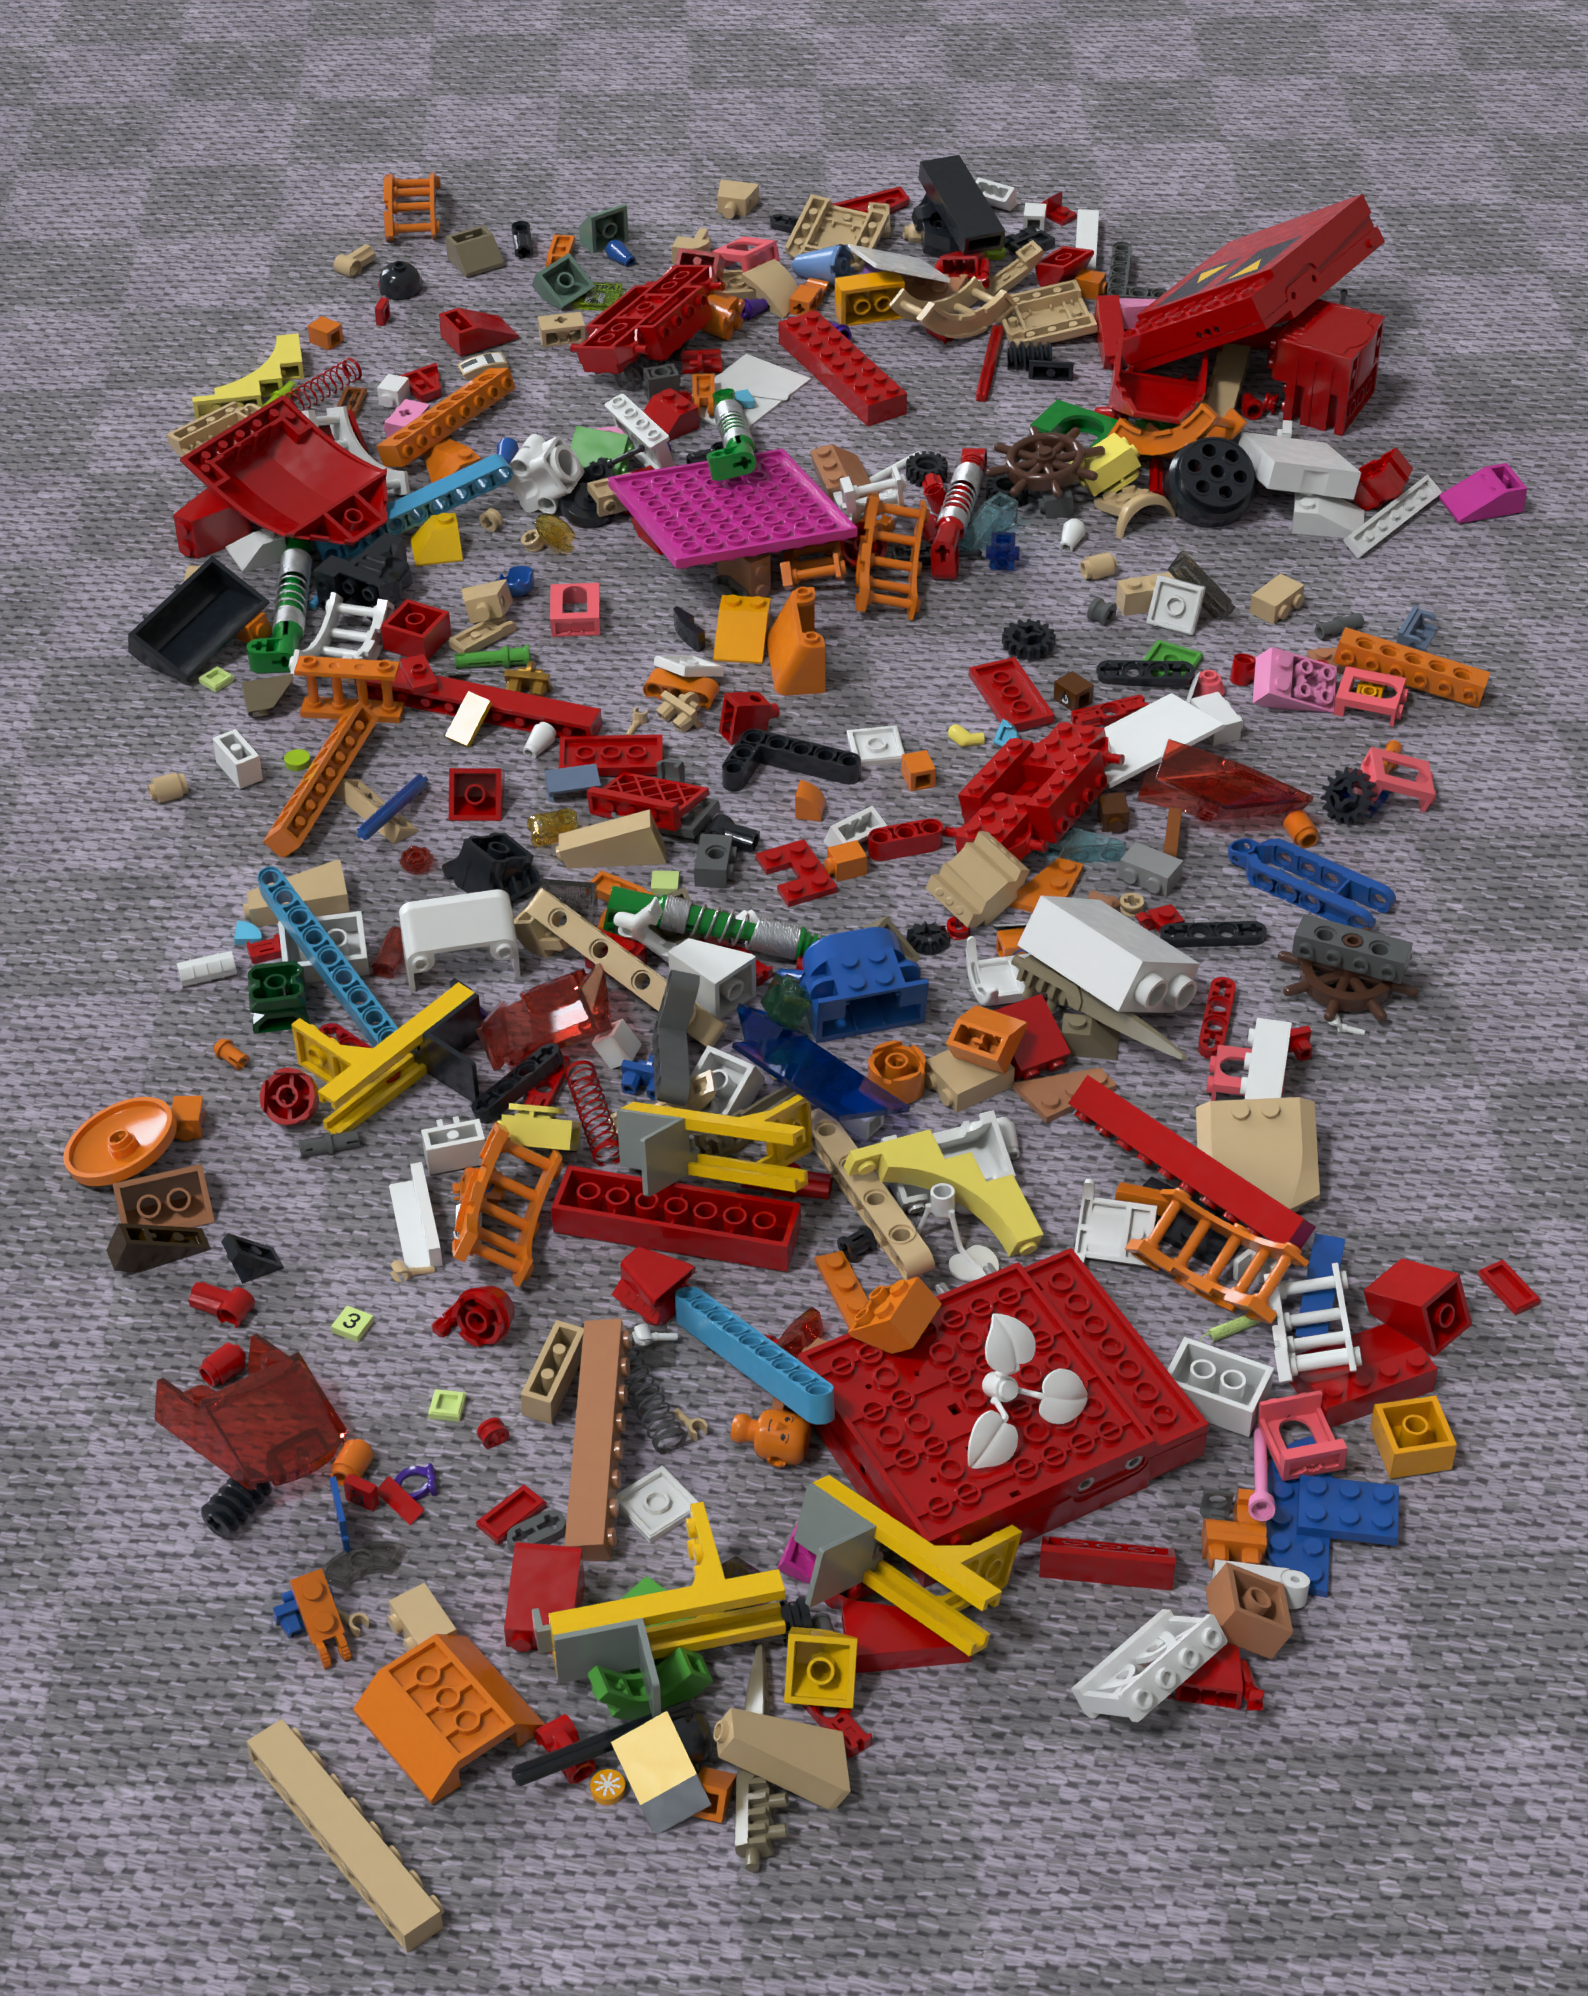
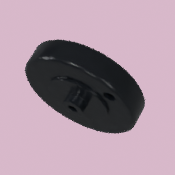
M577 483L571 493L560 498L559 507L563 516L573 524L581 527H602L608 524L615 516V514L603 517L598 516L597 503L587 491V483Z

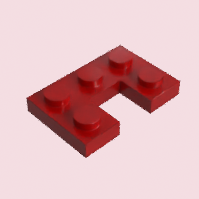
M804 839L756 853V861L766 875L791 868L798 879L777 885V892L788 907L837 893V885Z

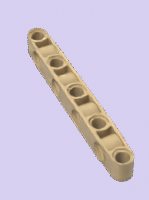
M540 887L525 911L659 1011L667 980L554 895ZM566 915L567 921L564 926L560 927V920ZM608 946L607 955L601 958L602 949ZM649 977L650 984L646 989H643V980ZM695 1001L687 1033L704 1046L714 1047L728 1026Z
M825 1105L811 1110L813 1150L829 1174H833L834 1181L864 1224L873 1231L876 1241L903 1279H912L934 1270L935 1262L930 1249L873 1170L866 1175H847L844 1169L846 1159L851 1150L858 1148L830 1109Z

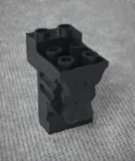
M386 532L352 562L331 555L314 569L319 608L325 612L326 602L330 599L331 592L341 596L343 604L374 608V606H377L378 599L388 600L395 608L394 603L399 600L402 591L413 584V573L410 571V565L407 563L405 539ZM367 617V619L373 621L372 617Z

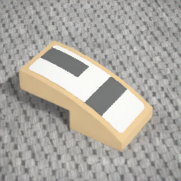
M502 352L477 355L457 364L466 380L477 377L489 368L509 367Z

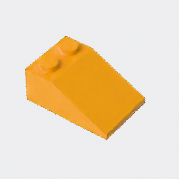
M722 595L718 613L713 661L763 663L767 634L771 622V598Z

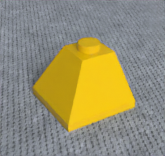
M456 513L432 515L410 537L415 567L463 561Z
M791 1627L788 1633L784 1703L853 1709L858 1638L826 1629Z

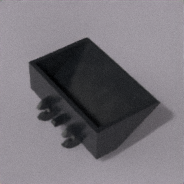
M211 556L182 584H176L174 586L175 591L150 614L142 616L144 620L128 634V653L142 664L158 672L188 682L270 602L215 557Z

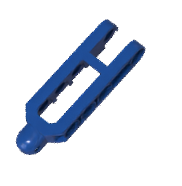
M1242 838L1232 842L1228 847L1230 862L1245 869V874L1251 886L1262 889V891L1307 911L1310 910L1309 912L1332 922L1359 929L1369 927L1372 930L1376 924V918H1373V915L1368 910L1356 905V902L1383 914L1388 912L1396 902L1394 891L1385 884L1280 838L1268 839L1262 843L1250 838ZM1247 843L1250 848H1246L1244 844ZM1281 852L1286 853L1290 857L1291 862L1285 860ZM1269 863H1270V864H1273V865H1275V866H1277V867H1279V868H1282V867H1283L1284 870H1286V871H1288V872H1291V873H1293V874H1295V875H1297V876H1300V877H1302V878H1304V879H1303V880H1299V879H1297V878H1295V877H1293V876H1290V875L1284 873V872H1285L1284 870H1281V869L1277 870V869L1272 868V867H1270V866H1268V865H1266V864H1269ZM1305 863H1309L1315 872L1308 870ZM1328 873L1335 875L1338 882L1331 880ZM1261 874L1266 875L1270 879L1271 883L1266 882L1262 878ZM1306 880H1309L1329 890L1324 891L1320 888H1317L1311 884H1308V881ZM1284 884L1289 885L1294 890V894L1290 893ZM1376 894L1381 895L1386 903L1380 902L1376 898ZM1308 895L1313 896L1318 904L1311 902ZM1356 916L1362 918L1366 925L1360 924L1356 920Z

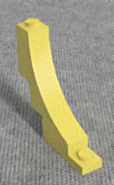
M299 334L277 335L273 353L257 370L235 382L214 388L215 395L192 397L195 419L231 402H237L238 407H244L248 403L261 407V397H271L274 391L280 390L283 387L282 381L304 379Z
M930 1129L851 1150L844 1164V1169L848 1176L855 1174L866 1175L875 1169L881 1182L914 1185L931 1190L934 1185L939 1183L953 1186L955 1202L971 1211L994 1233L1009 1257L1017 1254L1026 1256L1033 1253L1044 1235L1013 1174L986 1181L972 1152L945 1159Z

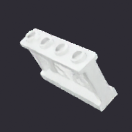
M620 394L605 403V408L612 414L616 427L620 428L626 435H629L635 448L641 444L645 446L644 452H640L632 457L643 468L649 465L654 469L676 466L667 444L670 440L669 435L627 396Z
M1162 1609L1074 1685L1071 1690L1084 1714L1089 1718H1096L1099 1714L1129 1717L1132 1722H1139L1225 1646L1227 1638L1217 1619L1212 1614H1207L1204 1618L1174 1616L1171 1610Z

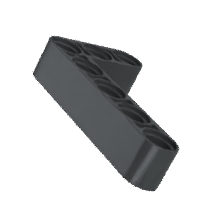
M1124 241L1114 243L1112 246L1107 295H1119V298L1158 299L1168 291L1163 288L1128 286L1132 246Z
M671 970L669 973L652 1038L655 1101L678 1106H685L690 1090L687 1029L699 989L700 975Z

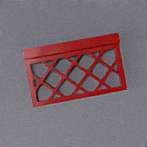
M622 772L603 788L591 787L586 791L590 814L613 819L612 812L618 813L619 816H627L650 809L657 827L677 831L682 827L680 818L710 795L708 787Z

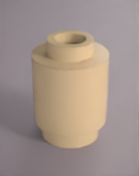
M1109 552L1086 557L1085 560L1080 562V571L1085 580L1090 578L1096 580L1113 576L1118 567L1115 556H1112Z
M174 772L152 778L151 784L148 785L151 800L157 799L159 804L182 798L183 794L189 792L183 773L177 774Z

